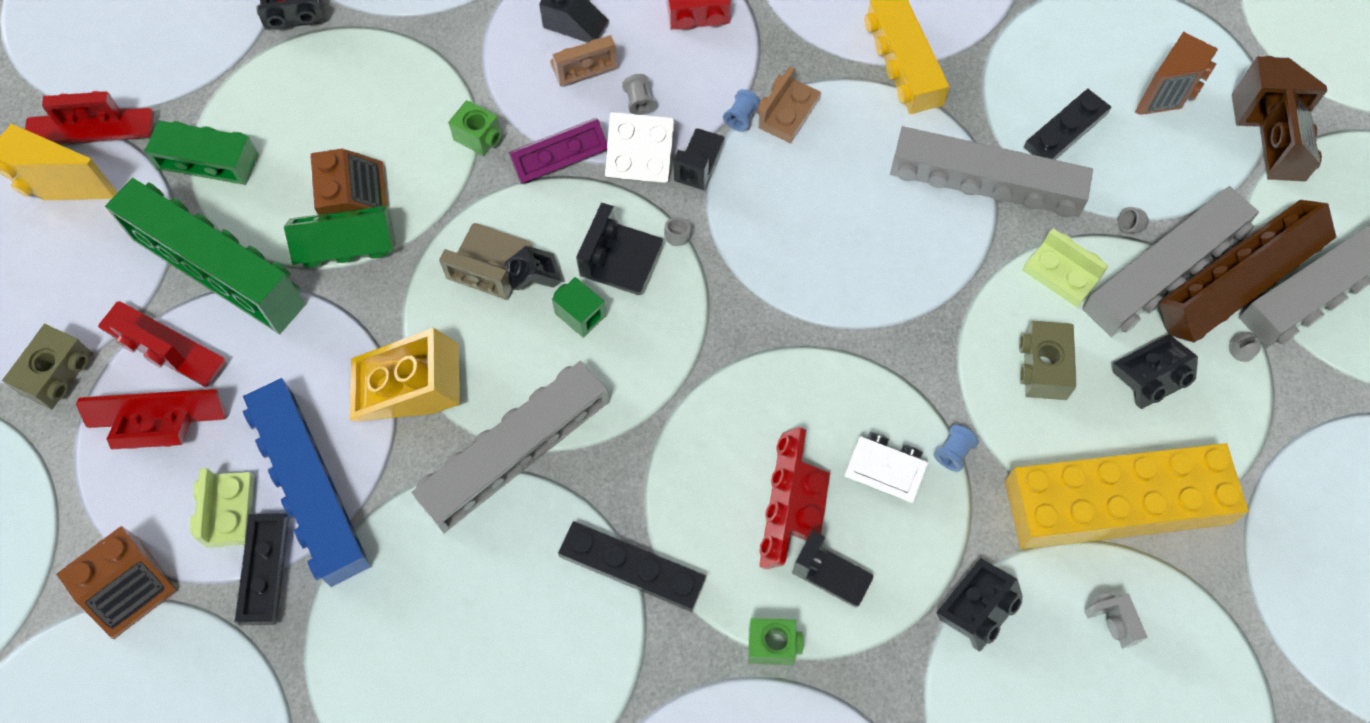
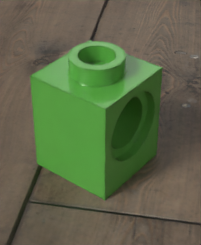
M468 100L462 104L448 122L453 140L482 156H485L491 147L494 148L501 139L502 132L498 116Z
M750 618L748 664L793 665L796 654L802 655L803 632L796 631V620ZM771 634H778L784 638L786 646L781 650H772L767 646L765 639Z

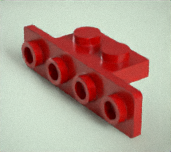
M108 91L75 94L62 93L59 95L43 96L42 108L48 115L28 117L25 123V130L57 144L151 137L154 112L151 108L120 110Z
M117 301L98 324V327L103 332L116 338V342L128 351L134 353L138 350L144 354L143 357L155 366L161 368L165 365L203 387H208L226 364V360L222 356L121 301Z
M217 389L79 397L76 402L78 411L87 428L111 427L106 439L111 450L182 445L191 422L224 420L226 416V410Z
M801 427L782 433L777 442L776 451L778 454L775 471L771 477L772 490L770 502L765 512L767 520L765 533L759 548L761 555L759 567L763 569L785 565L790 535L807 541L812 530L819 534L822 532L830 472L802 462L806 429Z

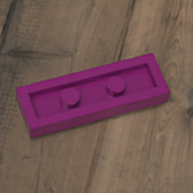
M593 118L509 151L508 154L518 180L522 184L605 151L608 145L599 119Z

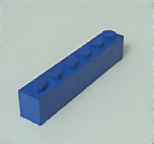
M280 378L244 395L243 399L247 409L243 410V415L250 428H256L260 437L255 439L256 445L264 458L269 457L273 467L268 469V473L277 488L282 487L286 497L281 498V503L289 518L295 517L299 527L294 529V533L303 549L308 547L312 559L308 560L307 563L316 580L322 579L330 587H333L371 567L290 387L283 378Z

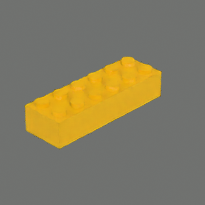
M1227 443L1015 467L1005 480L1020 550L1232 525L1249 512Z

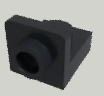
M524 246L504 263L513 290L519 291L529 282L552 288L562 282L555 256L550 252Z

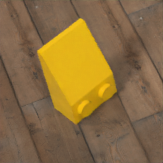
M10 124L0 136V174L13 182L10 186L25 197L33 195L42 200L112 199L118 193L89 157L14 124Z
M435 328L351 358L350 420L353 422L430 415L460 405L459 343Z

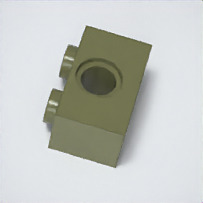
M1032 321L1027 331L1021 333L1019 340V352L1024 353L1025 364H1022L1020 369V383L1025 385V397L1067 400L1076 388L1074 324ZM1040 357L1048 358L1052 364L1043 362Z
M44 323L2 381L18 394L52 410L57 402L66 395L68 387L78 373L87 366L88 360L93 353L79 339Z

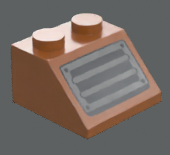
M1183 31L1156 72L1135 113L1145 115L1182 109L1188 98L1195 100L1205 84L1200 79L1207 81L1217 63L1211 60L1218 51V48Z
M343 148L310 153L314 209L317 214L388 205L384 164L382 161Z
M123 526L117 528L56 573L74 601L112 639H116L177 592L175 586L140 538Z

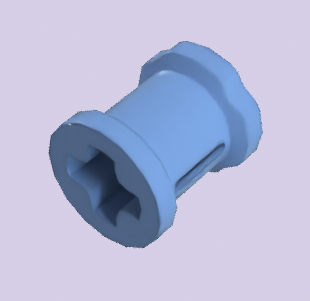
M746 89L738 90L731 109H728L723 114L724 122L733 130L743 132L749 127V119L753 112L757 111L761 101L760 98L752 91Z
M952 425L949 430V438L942 448L936 449L933 455L937 462L945 468L954 472H960L964 467L963 460L970 449L977 447L979 440L966 427Z

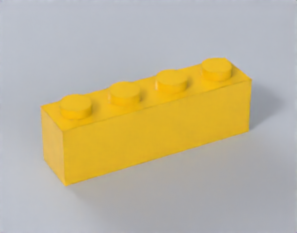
M870 0L868 14L864 17L867 31L869 33L872 32L875 38V47L878 55L883 56L886 62V71L889 79H893L897 86V95L900 103L905 104L909 114L944 106L950 86L909 1Z

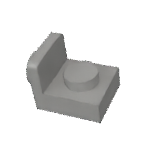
M1114 592L1099 595L1092 599L1094 604L1084 611L1087 619L1107 613L1109 616L1107 620L1109 631L1115 640H1119L1122 649L1137 645L1147 638L1129 594L1116 597Z

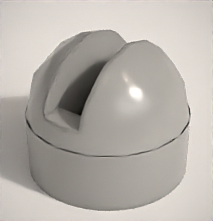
M1127 207L1121 212L1118 223L1123 232L1137 234L1147 228L1149 218L1144 210Z
M680 217L668 219L664 227L666 241L672 246L684 245L689 239L691 226L687 220Z
M1242 332L1236 335L1229 343L1230 354L1242 362L1251 361L1260 352L1261 348L1257 335L1251 332ZM1244 342H1248V343H1249L1248 345H1246V346H1244V347H1242V348H1241L1240 345H1239L1240 343H1244Z

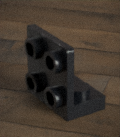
M601 202L576 256L579 276L626 292L641 295L662 249L663 238L618 224V220H615L614 206Z

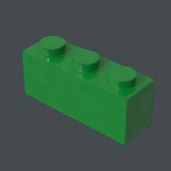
M158 120L144 151L158 170L242 185L247 184L259 154L250 137L241 132L229 133L218 131L208 126L201 128L189 126L179 121L166 122Z
M388 205L290 218L283 226L292 265L303 264V267L307 268L323 264V261L336 259L337 263H346L355 260L356 256L369 255V258L385 257L389 255L390 251H393L396 244Z

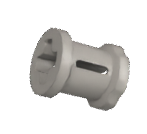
M634 74L627 77L623 81L622 87L624 92L628 94L630 114H649L655 109V101L649 93L650 81L648 76Z

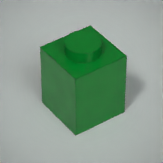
M574 277L568 284H562L553 295L552 303L555 314L582 338L607 316L605 301L577 277Z

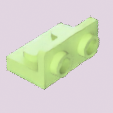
M1051 229L1042 245L1027 261L1022 271L1078 308L1100 281L1108 268V264L1103 262L1095 253L1088 252L1076 244L1068 235Z
M208 468L199 470V480L195 481L193 487L196 511L195 515H192L190 519V531L194 539L206 548L245 545L248 516L252 514L255 476L251 472L214 474Z

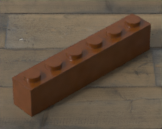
M1300 199L1161 299L1158 303L1168 334L1195 343L1336 239L1329 203Z

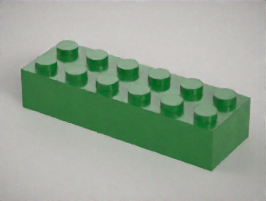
M132 177L104 206L131 240L279 335L306 305L299 295L301 289L289 279L291 273L278 262L270 264L265 261L263 254L250 245L247 248L241 246L239 240L225 229L221 232L214 229V225L199 213L196 216L190 214L188 208L176 198L166 199L162 191L150 182L144 185Z

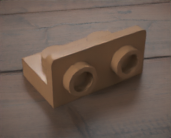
M609 35L576 47L563 49L552 54L553 59L550 60L560 86L617 68L616 45L612 36Z
M789 66L783 76L779 74L775 79L769 97L762 98L757 108V114H759V129L791 144L819 102L821 91L795 80V69Z

